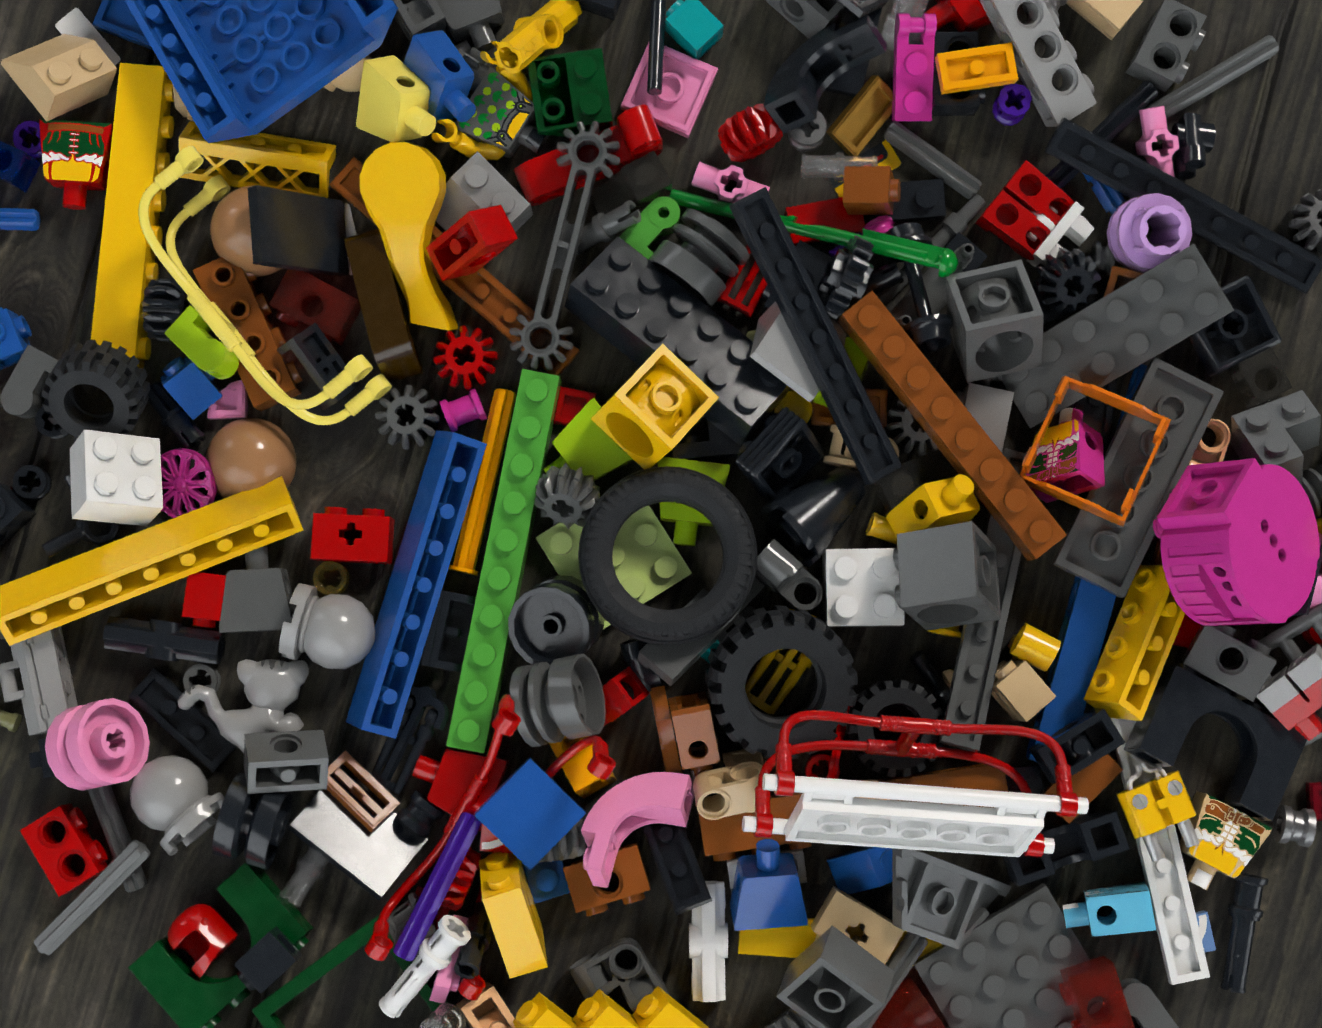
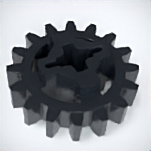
M856 235L853 239L850 238L847 247L844 246L842 250L838 248L836 254L830 257L818 285V290L823 292L820 299L828 315L834 319H837L838 316L841 317L844 309H848L849 305L853 306L858 298L861 299L874 269V266L868 263L873 255L872 249L874 245Z

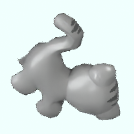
M248 659L239 661L236 670L238 679L244 684V692L248 701L252 704L248 709L225 711L220 705L215 690L199 684L185 690L177 700L178 706L182 710L190 709L198 700L204 701L207 713L217 725L220 735L236 745L244 753V734L299 731L304 726L299 715L291 712L284 715V710L298 699L300 686L305 683L309 674L308 664L303 660H294L289 663L275 659H265L259 662Z

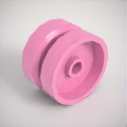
M110 698L71 707L57 715L47 730L45 751L47 762L55 777L67 787L84 791L126 782L136 776L147 761L150 741L147 726L140 713L129 703Z

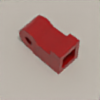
M630 666L602 686L606 711L604 726L616 720L650 694ZM621 681L631 685L634 691L633 699L622 686Z

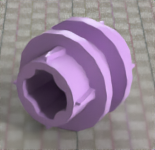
M1160 193L1131 198L1120 205L1111 216L1107 229L1108 246L1115 259L1127 269L1137 272H1147L1189 247L1192 237L1191 219L1184 206L1173 197ZM1148 223L1152 228V232L1150 234L1151 244L1149 243L1146 237L1149 230Z

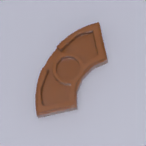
M665 686L651 688L650 695L665 771L682 774Z

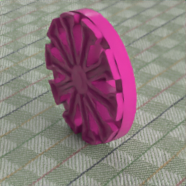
M187 448L170 450L161 455V474L167 480L162 481V489H169L163 495V509L161 511L175 518L198 509L193 499L199 502L200 508L214 502L217 485L210 464L204 456ZM177 455H179V457L181 458L180 465L178 464L176 459ZM194 459L195 466L190 469V461ZM165 461L167 462L169 469L164 467L163 464L165 463ZM204 472L206 477L200 479L198 474ZM200 488L208 490L207 495L200 492ZM174 498L173 507H171L168 503ZM183 503L186 507L187 512H183L182 510Z

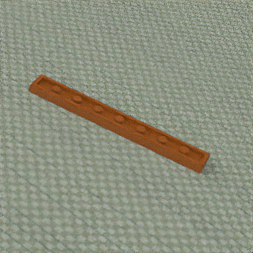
M353 157L329 185L377 226L368 214L360 194L359 176L363 164ZM435 226L433 227L430 244L442 234ZM431 260L434 276L511 343L521 341V337L513 336L509 332L511 328L523 330L525 327L517 320L519 314L523 315L528 322L533 320L535 312L483 267L474 274L442 281ZM538 329L533 333L531 341L534 348L545 349L551 344L552 335L549 330ZM562 337L563 341H568L565 337ZM573 346L572 350L560 347L559 352L567 359L564 363H561L555 356H552L553 370L548 371L546 369L544 359H541L539 367L548 374L560 376L580 353V350Z

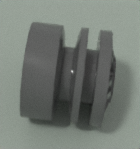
M687 208L681 217L685 225L676 223L672 228V232L682 243L681 246L671 241L663 240L649 258V261L711 309L726 290V285L716 273L720 272L729 277H735L739 271L735 263L744 265L750 258V254L735 235L720 222L699 211Z
M585 654L554 659L551 665L547 662H540L534 665L517 667L513 672L510 682V696L515 703V713L521 718V722L517 727L518 732L528 745L536 747L548 743L561 742L565 736L571 740L600 734L604 727L606 715L605 697L597 669L591 659Z

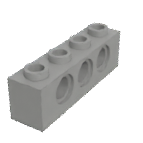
M979 0L1002 44L1012 42L1017 73L1024 86L1030 91L1032 101L1046 127H1057L1062 118L1065 117L1071 120L1097 104L1092 94L1094 93V86L1086 74L1081 73L1075 62L1077 54L1074 47L1062 37L1058 29L1060 26L1059 18L1051 7L1046 6L1044 0ZM1020 4H1023L1028 10V19L1024 24L1017 18V9ZM1039 37L1046 46L1042 57H1039L1034 49L1035 42ZM1056 71H1059L1063 78V83L1059 90H1056L1052 84V77Z

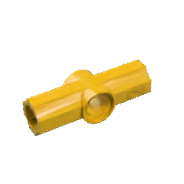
M550 0L532 16L519 18L515 22L513 31L498 43V49L494 52L498 65L504 67L509 73H518L545 50L560 47L564 34L578 23V17L582 14L578 1Z

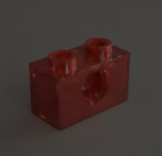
M290 269L287 270L269 303L278 312L275 318L295 329L298 323L308 328L316 322L330 343L334 341L340 345L343 344L361 311L358 299L304 271ZM315 300L322 301V312L316 317H308L306 315L308 304Z
M1103 955L1060 970L1064 982L1058 984L1065 1005H1071L1075 1015V1020L1071 1021L1072 1028H1135L1114 963ZM1094 997H1102L1103 1004L1101 1009L1093 1014L1088 1013V1002Z

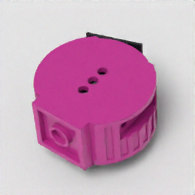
M1256 458L1188 465L1175 488L1172 489V493L1169 494V498L1161 512L1153 521L1154 533L1158 538H1161V558L1165 577L1170 591L1182 611L1195 622L1205 626L1286 623L1288 617L1309 615L1322 561V545L1319 542L1318 527L1312 505L1299 481L1283 467L1274 464L1259 465Z

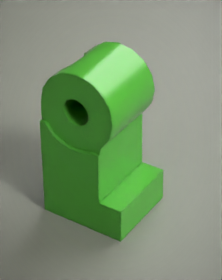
M662 196L654 199L640 213L641 222L628 227L620 236L622 240L648 260L654 253L651 249L663 236L673 233L672 228L676 223L679 224L680 208L676 201L670 197Z

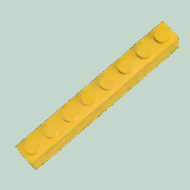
M120 63L91 340H95L97 345H101L103 341L112 342L111 347L117 350L119 346L127 350L125 354L128 357L135 356L140 361L137 367L144 368V361L149 360L151 354V339L147 337V331H144L143 328L144 319L141 316L143 312L141 302L144 301V290L148 287L150 281L159 278V267L155 263V253L142 232L138 209L141 197L145 190L155 181L154 177L170 165V155L166 152L167 139H171L174 133V119L170 116L171 102H174L173 84L163 66ZM162 189L155 194L149 205L150 225L160 245H162L163 231L162 227L159 226L160 212L165 211L167 200L166 191Z
M278 477L261 487L234 494L0 585V631L9 646L304 531L283 477Z

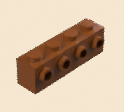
M223 257L193 269L202 292L211 302H215L218 308L230 320L253 349L256 359L279 387L290 398L302 394L298 383L302 382L303 378L294 360L288 362L285 354L280 355L276 350L285 344L286 340L278 326L273 328L267 315L273 313L271 306L263 292L257 294L252 283L257 280V276L244 272L242 268L229 263ZM239 360L237 371L253 407L262 412L280 404L256 382Z

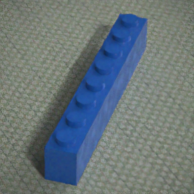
M436 430L375 625V641L370 653L365 657L347 715L346 723L361 730L395 739L397 737L487 446L484 442L455 432Z

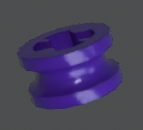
M24 121L14 130L13 143L18 150L30 158L42 157L40 127L37 122ZM33 131H36V136L40 139V142L36 146L31 143V148H28L29 144L25 141V137L27 134L34 136Z

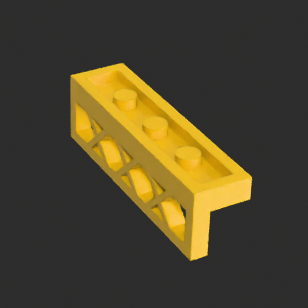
M189 121L179 136V152L185 147L194 146L199 154L203 155L211 164L206 170L196 169L194 172L185 173L180 178L207 182L212 177L221 175L228 185L241 188L259 185L319 197H329V173L336 159V145L266 133L208 143L193 121ZM229 159L240 161L248 172L242 176L234 175L227 169L224 163ZM265 166H273L285 178L279 182L270 181L260 170ZM302 172L319 174V189L306 187L297 176Z

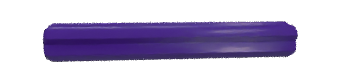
M468 812L461 813L393 949V953L406 961H413L415 959L419 946L424 941L482 824L474 815Z

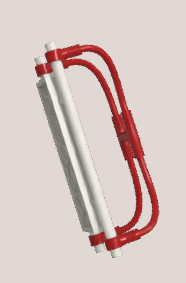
M805 710L792 714L782 724L779 732V741L775 745L776 753L768 758L759 774L758 786L755 788V815L743 816L742 831L753 832L754 837L771 838L772 834L785 835L786 841L1007 857H1020L1022 854L1025 856L1041 857L1043 853L1053 854L1055 849L1054 839L1045 838L1040 833L1044 828L1046 812H1055L1057 816L1075 817L1077 813L1087 814L1089 802L1088 798L1077 797V794L1073 792L1071 767L1067 764L1062 747L1054 738L1036 729L1013 725L955 724L950 720L888 715H880L878 718L824 710ZM808 720L840 722L877 727L880 731L901 732L897 741L867 739L866 741L821 740L794 745L789 743V735L792 728L797 723ZM951 733L1013 735L1035 739L1048 746L1055 756L1057 765L1054 770L1057 794H1033L1024 777L1016 769L989 755L961 749L937 747L936 744L916 743L915 741L919 734L950 736ZM820 750L865 751L866 754L924 759H936V757L962 759L985 764L1002 771L1017 784L1021 793L795 776L794 771H792V755ZM776 765L775 774H770L772 769ZM770 791H774V794L779 796H793L794 792L802 793L789 819L773 818L770 807Z

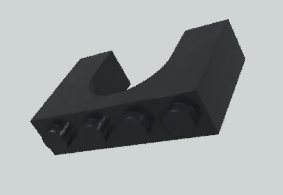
M1177 663L1174 666L1164 667L1143 720L1136 721L1124 750L1155 767H1172L1192 724L1206 713L1216 715L1227 722L1233 729L1240 748L1238 767L1222 802L1258 821H1273L1307 739L1295 731L1294 727L1288 731L1276 717L1273 719L1264 714V708L1261 705L1246 699L1241 701L1230 695L1231 690L1220 683L1213 681L1208 683L1197 677L1199 672L1189 666Z

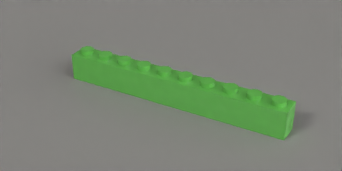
M522 369L446 744L448 747L483 754L489 750L493 730L491 723L496 715L510 644L508 617L514 603L519 599L537 509L534 505L536 485L539 478L544 474L543 469L546 464L553 420L562 384L561 378L558 375Z

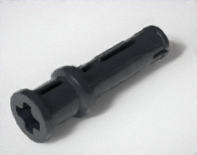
M1240 873L1234 879L1236 880L1233 903L1228 905L1229 915L1232 916V923L1220 988L1224 990H1229L1230 988L1231 992L1246 993L1256 921H1260L1263 917L1264 911L1260 909L1263 887L1268 885L1269 879L1253 874Z

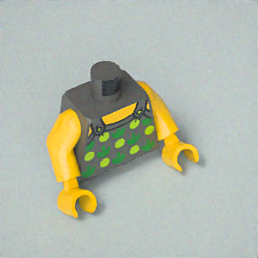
M491 40L492 45L498 49L499 42ZM481 51L480 57L483 61L497 66L496 70L491 67L489 68L470 98V101L476 106L475 114L468 121L462 123L458 120L453 122L450 119L437 120L439 124L445 126L446 135L443 137L439 133H431L432 139L438 143L450 142V147L468 158H471L477 151L486 160H499L503 156L512 158L521 144L538 154L546 144L549 135L538 134L537 128L533 126L536 117L531 85L522 71L509 73L504 67L498 65L496 58L491 59L487 52Z

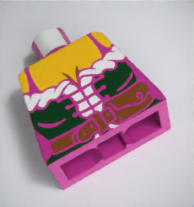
M1075 408L1061 410L1059 425L1047 429L1037 451L1036 460L1030 473L1026 476L1049 483L1075 495L1104 487V453L1101 434L1083 422L1082 411ZM1029 487L1038 498L1046 503L1059 500Z

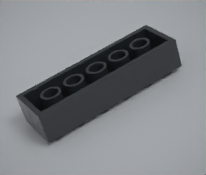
M619 236L570 284L564 307L636 364L641 366L662 343L719 397L703 417L740 446L745 443L777 407L790 389L788 385L750 357L753 341Z

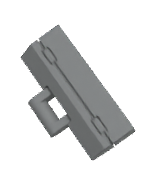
M61 626L11 645L13 661L0 664V683L4 702L22 700L29 736L47 733L57 715L68 708L78 706ZM20 668L24 690L18 691L14 669Z

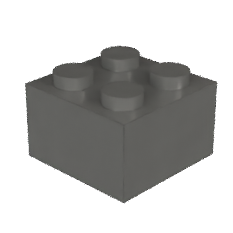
M832 925L788 965L776 997L817 1028H857L885 1005L895 972Z

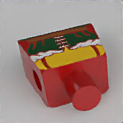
M40 119L39 127L44 178L52 186L64 188L63 207L84 210L86 209L87 190L105 191L107 189L113 125L111 123L50 120L46 122L45 119Z

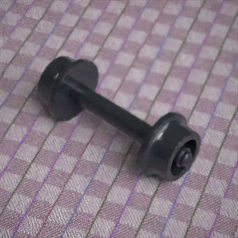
M919 223L900 224L890 228L885 233L932 245L931 238L925 236ZM883 256L884 260L888 262L894 260L895 263H904L918 319L905 325L904 331L922 353L935 352L948 346L952 342L950 329L954 325L952 316L948 314H932L920 265Z

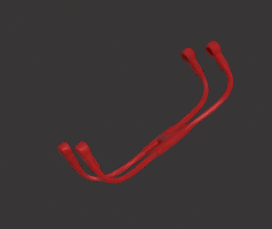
M503 695L499 701L498 713L491 723L495 730L484 763L479 773H476L447 822L444 828V835L425 860L391 896L382 909L378 920L374 923L373 934L364 948L370 958L377 961H384L393 947V942L388 938L389 923L387 922L391 913L408 891L440 857L461 813L468 812L474 815V812L482 805L477 800L488 783L487 777L497 757L503 735L513 736L521 722V718L515 713V703L510 695ZM591 735L577 741L565 750L545 772L553 778L573 756L593 745V757L587 765V769L591 774L606 780L615 768L616 762L609 756L607 743L601 737ZM481 885L479 888L476 902H483ZM480 971L479 975L473 979H462L458 986V991L463 997L469 1000H478L486 986L484 979L480 977Z

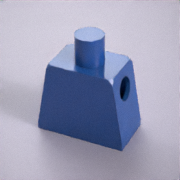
M443 30L413 35L404 64L429 86L428 113L436 118V122L437 120L456 118L461 123L468 121L476 111V106L468 98L474 80V72Z
M773 839L758 841L756 844V855L741 856L738 859L730 900L734 931L808 925L793 854L789 852L780 853V845Z

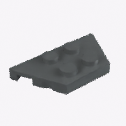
M892 848L893 925L904 931L958 950L971 936L972 930L989 916L990 913L986 908L999 894L1005 897L1012 887L1001 881L919 850Z

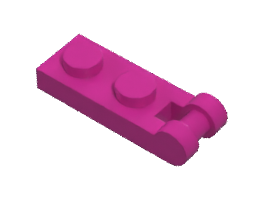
M909 13L896 14L892 121H932L934 44L937 30L936 14L924 13L922 17H910ZM920 33V44H909V34Z

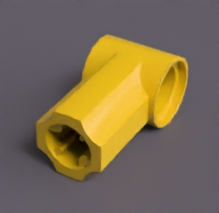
M1025 623L1018 634L1012 636L1008 648L1010 649L1009 653L1012 654V660H1026L1029 665L1045 672L1054 661L1061 646V641Z

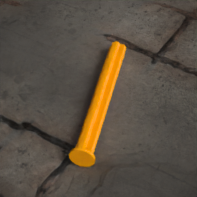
M499 388L493 394L482 441L487 446L464 517L454 563L449 565L450 570L478 576V571H475L516 399L515 392L508 389Z

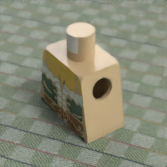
M1196 791L1192 805L1197 815L1190 818V821L1200 843L1187 848L1183 837H1181L1179 845L1182 853L1195 859L1187 875L1188 881L1207 890L1216 871L1234 879L1238 877L1269 836L1272 828L1207 793Z

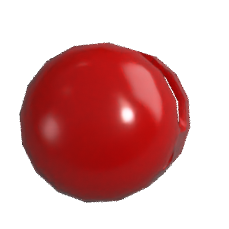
M195 904L185 909L175 918L168 930L169 945L173 950L182 949L191 956L195 962L191 970L199 978L205 974L210 964L239 936L230 924L212 906L207 904Z

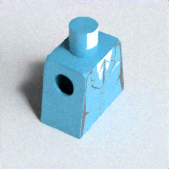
M1144 881L1083 891L1085 902L1062 905L1066 928L1089 925L1091 935L1095 937L1156 930L1150 891ZM1102 906L1113 908L1108 916L1103 917L1097 914L1098 909Z

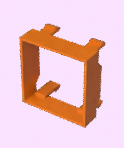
M1064 376L1061 378L1054 393L1055 398L1032 447H1029L1021 466L1023 467L1019 475L1029 487L1123 527L1170 426L1171 419L1151 411L1144 405L1103 388ZM1068 388L1158 425L1152 441L1155 446L1135 490L1129 488L1121 506L1120 513L1123 516L1110 512L1094 502L1054 485L1026 476L1030 473L1040 444Z

